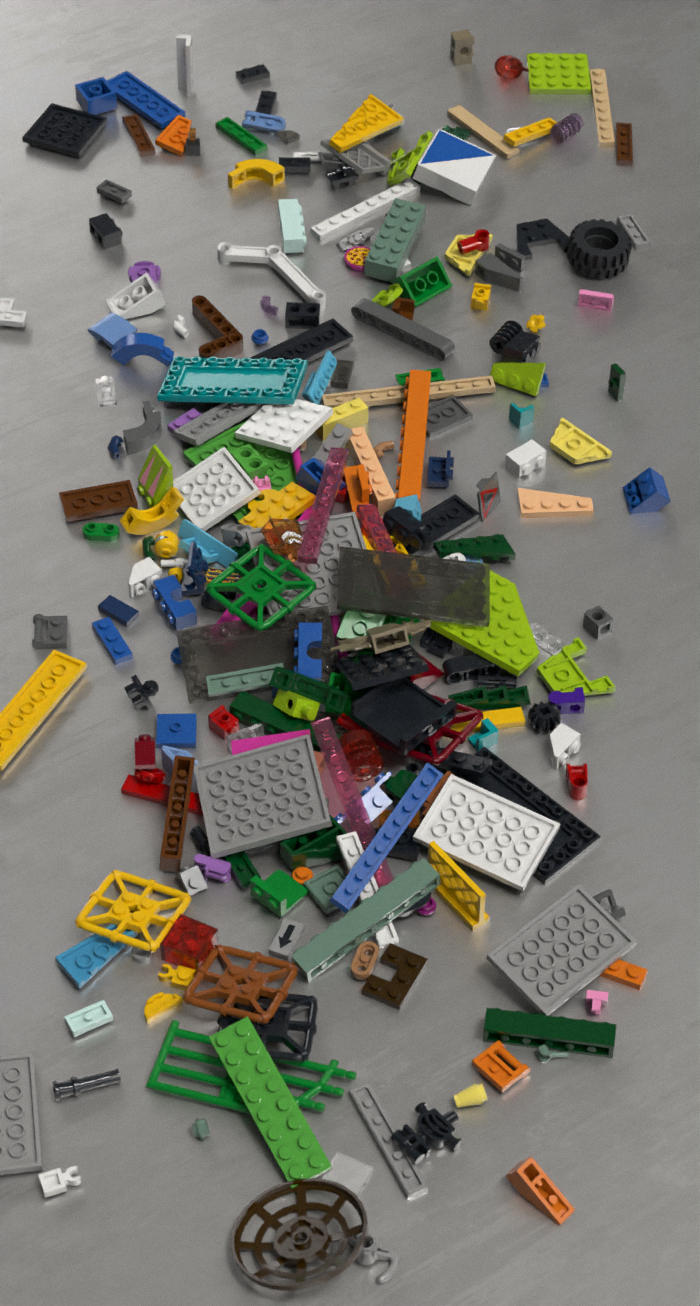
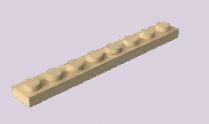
M590 69L589 75L598 146L614 147L615 140L605 69Z

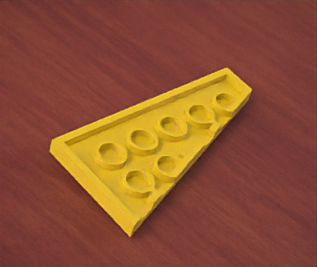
M370 93L368 99L363 101L361 107L356 109L348 118L347 123H344L342 128L330 139L329 145L341 153L402 124L404 118Z

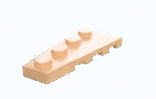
M518 488L517 494L521 518L593 516L592 498Z

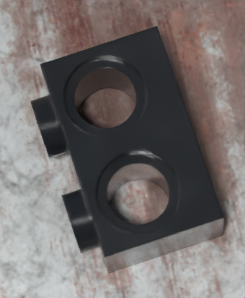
M286 302L285 328L311 329L320 324V303Z

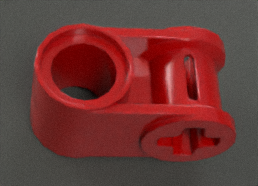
M586 763L575 766L566 764V781L568 783L569 796L574 800H583L587 795L588 770Z

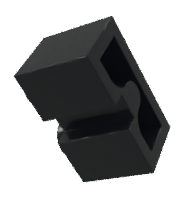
M107 213L89 218L90 233L95 239H98V243L103 249L122 244V230L120 227H117L114 219L110 218Z

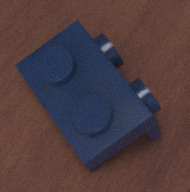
M447 450V458L429 457L427 486L449 488V480H453V470L450 468H453L454 457H450L451 451Z

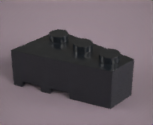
M521 330L504 346L501 362H531L535 354L540 350V336Z

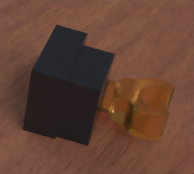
M189 128V138H186V156H200V138H196V128Z

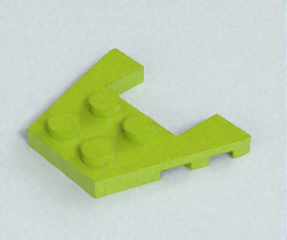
M428 130L420 135L415 149L405 155V151L401 148L391 153L393 161L391 160L390 166L392 168L388 171L387 184L392 187L395 184L401 183L402 180L411 177L414 168L433 137L431 131Z
M579 637L575 638L569 646H564L556 656L552 655L537 667V674L550 692H575V688L583 687L585 696L614 693L616 687L607 675L592 681H588L572 659L586 654L587 651L586 646Z

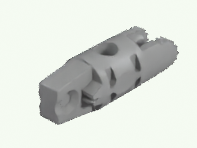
M373 227L357 230L345 236L336 246L341 253L346 252L350 248L364 244L374 234L375 230Z

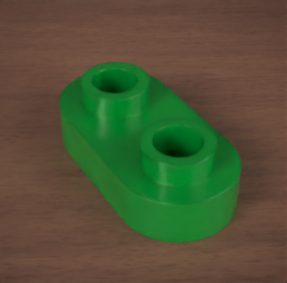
M90 522L83 526V536L91 541L113 542L120 536L119 527L115 524Z

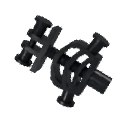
M422 1102L415 1107V1112L420 1113L415 1125L416 1133L405 1124L402 1131L398 1129L392 1134L391 1140L396 1141L401 1150L406 1148L405 1155L407 1157L411 1156L415 1164L429 1157L430 1147L441 1149L448 1143L455 1151L462 1142L461 1138L457 1139L453 1136L455 1128L452 1125L459 1120L455 1111L450 1110L441 1115L435 1108L428 1111L426 1108L427 1104Z

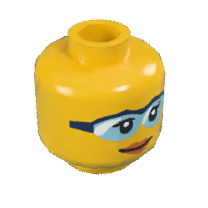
M163 531L157 534L154 546L156 554L162 558L175 556L178 552V536L171 531Z

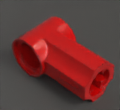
M480 229L475 232L474 236L458 241L459 253L463 255L475 250H488L489 231Z

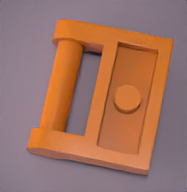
M496 1041L472 1060V1066L503 1093L519 1079L525 1078L531 1069L508 1052L501 1041ZM499 1054L506 1062H508L515 1069V1071L509 1068L496 1055Z

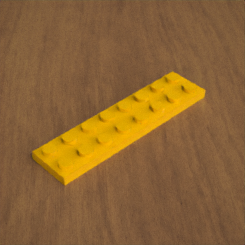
M53 650L0 713V771H3L87 669V663Z

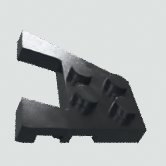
M547 218L516 224L517 252L526 256V260L532 259V252L529 248L559 243L563 252L566 253L569 236Z

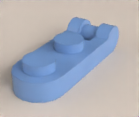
M248 110L245 113L242 127L281 133L285 130L286 123L282 117Z

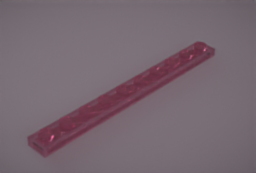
M331 447L299 550L298 562L317 564L349 456V449Z
M326 717L312 722L311 727L352 832L356 831L362 848L365 851L376 833L331 719ZM386 859L383 860L373 875L378 888L383 885L386 886L393 881V876Z

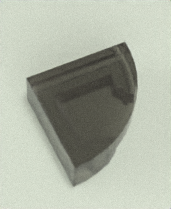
M278 131V136L285 144L300 140V135L294 131Z

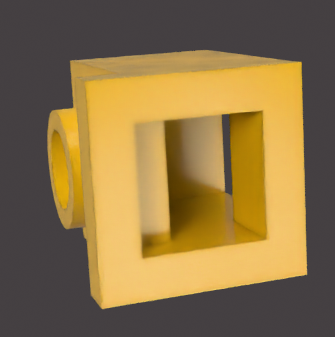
M474 284L471 297L472 309L487 311L491 298V285Z

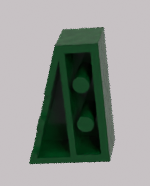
M331 815L332 826L294 836L280 843V858L292 871L298 867L308 868L343 859L336 842V836L347 834V832Z

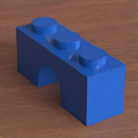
M175 575L153 581L154 589L152 590V596L155 601L158 600L162 613H166L168 623L173 625L176 631L197 625V611L189 599L180 601L182 600V587Z
M299 622V629H295V641H298V647H294V659H298V666H294V671L321 681L322 659H312L307 655V652L311 648H322V623Z

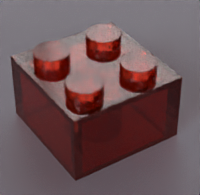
M180 914L160 944L161 960L176 966L180 965L196 970L202 965L209 952L215 948V945H218V929Z

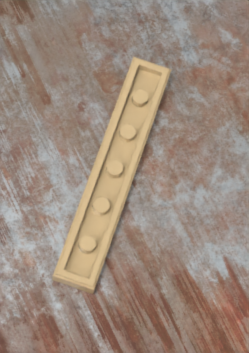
M461 105L447 110L448 116L506 159L519 154L518 147H513L504 141L503 136Z

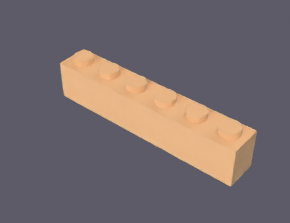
M363 426L351 428L353 435L346 443V447L354 465L364 464L365 471L369 472L368 484L372 485V494L369 495V498L377 516H382L386 511L393 509L396 497Z

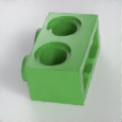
M250 444L230 451L231 456L251 480L255 476H258V479H265L269 469L268 464L265 460H262L257 450H254Z

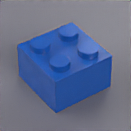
M104 77L75 85L76 101L85 112L96 115L117 109L116 92Z

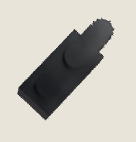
M398 506L384 513L380 527L406 547L411 545L416 549H420L423 545L427 546L431 543L430 536L424 532L426 525L402 507Z

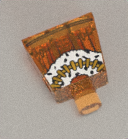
M270 519L260 529L276 555H287L288 559L292 562L300 558L298 551L304 546L305 541L297 519Z

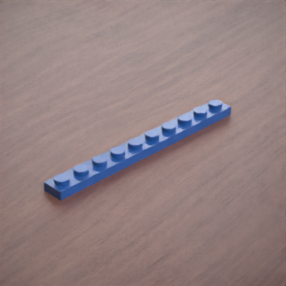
M428 762L331 897L329 901L343 912H348L439 782L443 773Z

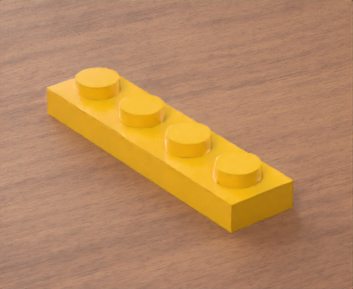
M549 117L506 133L503 140L515 147L559 130L560 124Z

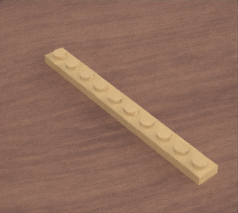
M492 376L430 382L429 400L447 398L452 395L456 397L495 392L496 386ZM403 385L323 394L322 404L334 408L357 398H360L367 406L403 403L404 401L407 402L404 399L405 389L409 387Z

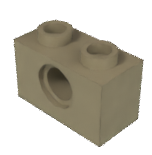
M468 29L451 32L450 59L454 66L472 63L475 40Z

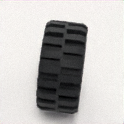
M605 219L583 221L572 229L569 237L567 259L570 265L577 272L580 271L582 275H588L589 278L593 279L594 277L598 279L607 277L609 279L621 274L626 269V266H628L632 242L629 234L620 225H615L612 221H604Z

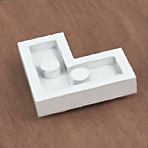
M0 298V326L24 328L28 315L26 311L13 310L15 299Z

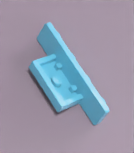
M326 351L317 372L311 374L302 393L304 399H309L311 403L319 404L337 365V360L331 351Z
M187 519L182 520L178 535L183 539L180 541L179 547L184 549L187 554H189L190 542L195 541L197 547L201 549L203 559L208 564L217 561L228 568L231 562H236L237 552Z

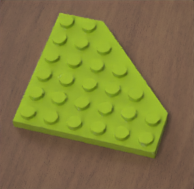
M485 567L423 618V621H431L429 628L516 676H520L539 657V650L516 585Z

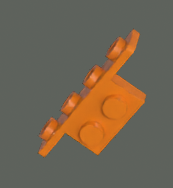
M364 464L343 467L352 512L356 513L357 519L372 517L369 504V495L372 494V485L368 484L369 472L365 471Z

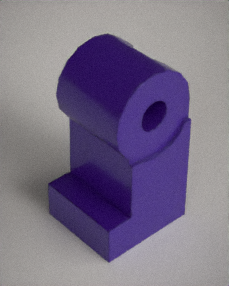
M583 687L575 688V692L553 691L549 694L548 702H550V705L556 704L561 714L584 713L585 697Z

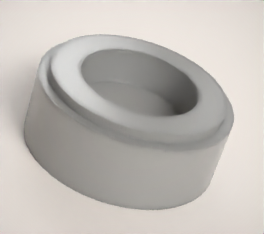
M132 947V959L136 963L145 964L152 959L153 952L150 953L149 951Z

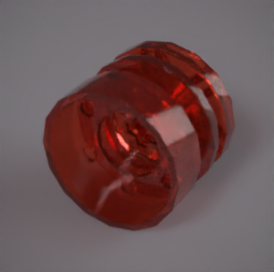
M354 730L344 734L337 740L335 753L347 780L354 783L366 782L381 773L384 768V760L372 733L367 730Z

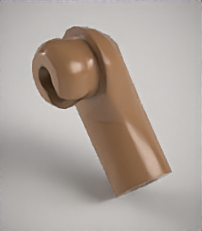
M393 440L381 442L373 448L377 458L384 456L383 451L394 449Z

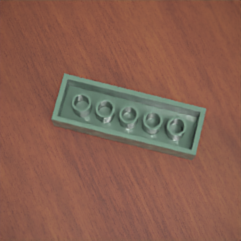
M394 199L365 259V276L391 282V280L400 275L425 222L426 205L403 199Z

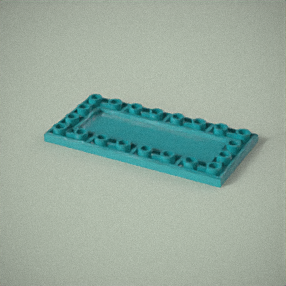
M177 356L171 362L158 392L157 400L173 402L294 404L308 367V361L299 358L285 360L283 358L251 359L245 357L243 359H234L233 357L200 358L195 356L184 358L183 356Z

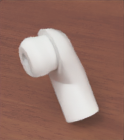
M179 315L174 321L173 329L186 338L190 331L184 327L185 317Z

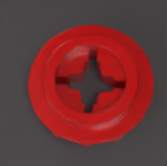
M159 768L135 769L134 775L138 779L150 783H161L166 779V774Z

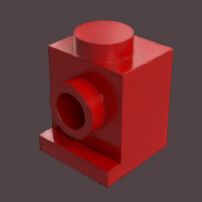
M221 705L208 715L209 729L223 740H227L239 731V720L225 710V706Z

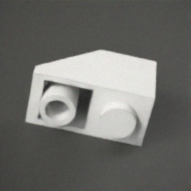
M150 557L133 565L128 583L129 597L131 599L153 588V581L162 579V569Z
M563 723L550 734L549 752L552 766L555 770L561 765H565L569 757L573 753H577L581 746V734Z

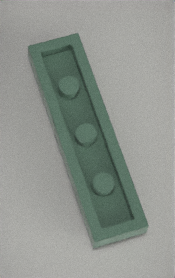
M283 663L206 676L209 697L271 686L269 683L275 667L283 668Z

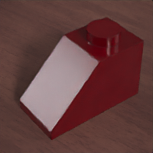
M149 734L139 735V738H135V769H155V737H151Z

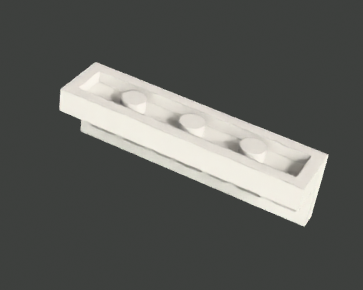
M177 34L178 90H187V98H192L194 90L192 35Z

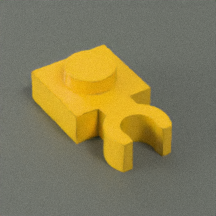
M163 964L162 970L167 973H159L158 979L162 982L171 981V987L186 990L195 976V970L180 965L175 970L169 964Z

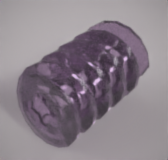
M572 113L551 127V136L555 142L561 144L580 132L584 122L578 114Z

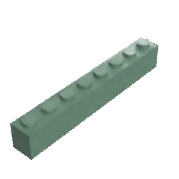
M425 858L419 862H414L408 870L396 875L393 881L386 886H381L373 896L365 898L354 910H349L344 914L343 918L331 923L320 935L317 934L312 937L308 944L297 948L293 955H291L292 962L298 966L299 972L309 983L441 885L440 874Z

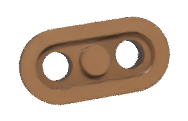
M366 941L361 943L353 958L351 974L358 980L369 978L379 957V948L374 942Z

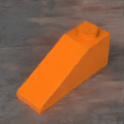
M532 1157L520 1161L506 1175L507 1179L523 1197L556 1224L561 1225L575 1211L573 1206Z

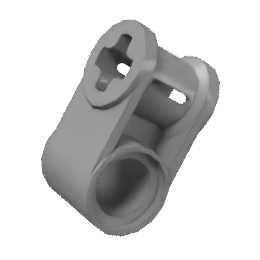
M235 523L221 526L223 543L226 546H243L248 541L246 530L253 529V527Z

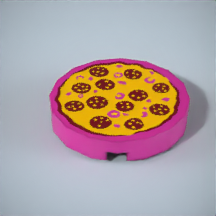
M364 246L350 248L344 256L346 266H350V269L354 271H365V259L371 248Z

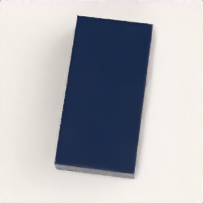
M111 595L98 605L99 611L125 626H129L139 616L138 610Z

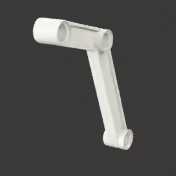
M222 242L217 245V259L219 263H267L269 266L274 267L308 303H320V312L325 310V291L319 289L281 251L280 246H232L228 242Z

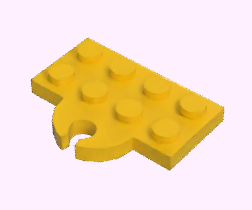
M294 482L289 483L280 491L274 489L261 490L258 498L262 501H255V499L249 501L247 504L250 513L238 522L239 525H250L255 529L273 526L278 523L276 520H283L284 518L292 521L316 503L317 498L314 494Z

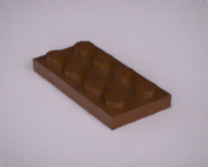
M130 480L59 492L66 522L125 512L129 507L138 509V503Z

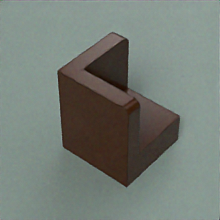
M396 298L392 311L411 321L413 320L415 300Z

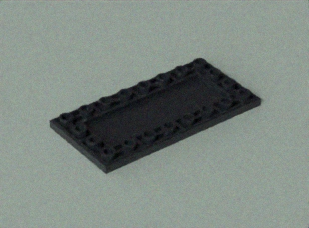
M485 746L473 754L492 759L493 766L484 778L451 771L452 774L467 782L560 823V829L533 874L544 885L601 841L599 834Z

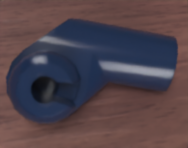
M118 435L111 437L108 445V450L114 459H119L122 455L118 446L122 445L123 439Z

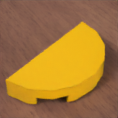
M164 992L151 996L144 1008V1018L147 1024L183 1003L182 997L175 993L173 995L164 994Z

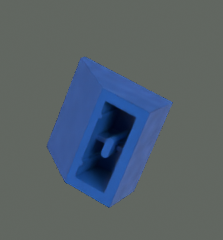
M314 457L300 466L296 476V480L310 493L314 494L320 503L346 486V483L322 460Z
M651 467L622 487L631 514L658 512L671 502L663 476Z

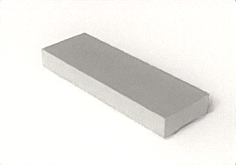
M633 214L617 217V223L622 229L627 231L635 250L651 247L650 240Z

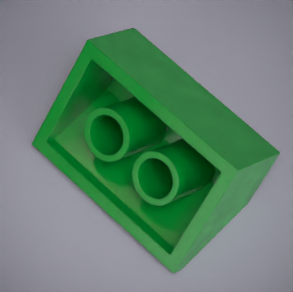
M438 256L391 280L392 284H399L403 290L399 297L415 300V307L453 286Z

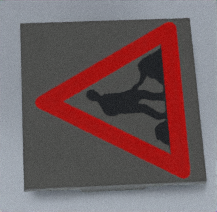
M497 472L490 478H482L476 485L480 489L477 492L481 522L488 517L501 501Z

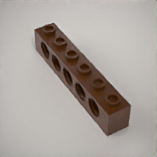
M175 755L160 854L159 870L180 873L179 869L181 867L194 774V757Z

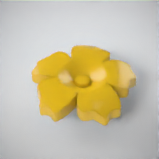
M535 314L529 317L530 320L526 324L527 329L537 333L538 328L539 330L545 328L544 315L540 314L537 316Z

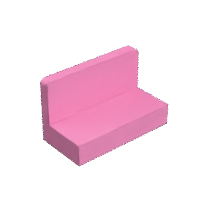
M580 289L578 306L611 311L614 296L613 294Z

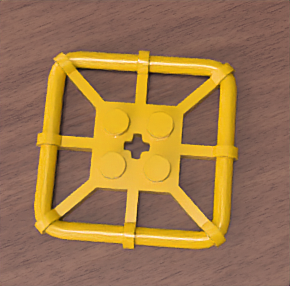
M116 869L112 870L97 890L90 894L88 902L75 919V924L80 929L82 928L85 931L109 938L111 942H120L152 953L156 952V949L163 944L170 932L176 929L179 919L188 908L192 899L189 893L159 884L154 879L147 880ZM122 880L145 887V890L141 895L126 890ZM113 881L120 893L116 901L103 897V894ZM153 891L175 897L163 901L149 899ZM95 905L110 909L107 913L87 917ZM178 907L171 917L165 918L157 915L162 910ZM111 923L118 927L112 931L97 925ZM151 923L164 927L155 940L151 938L147 931ZM126 929L138 932L144 941L123 935Z

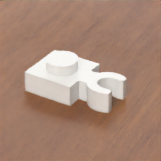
M77 1166L69 1167L64 1173L61 1172L60 1168L38 1174L44 1197L47 1198L66 1192V1185H79L81 1183L80 1176L71 1177L78 1173Z

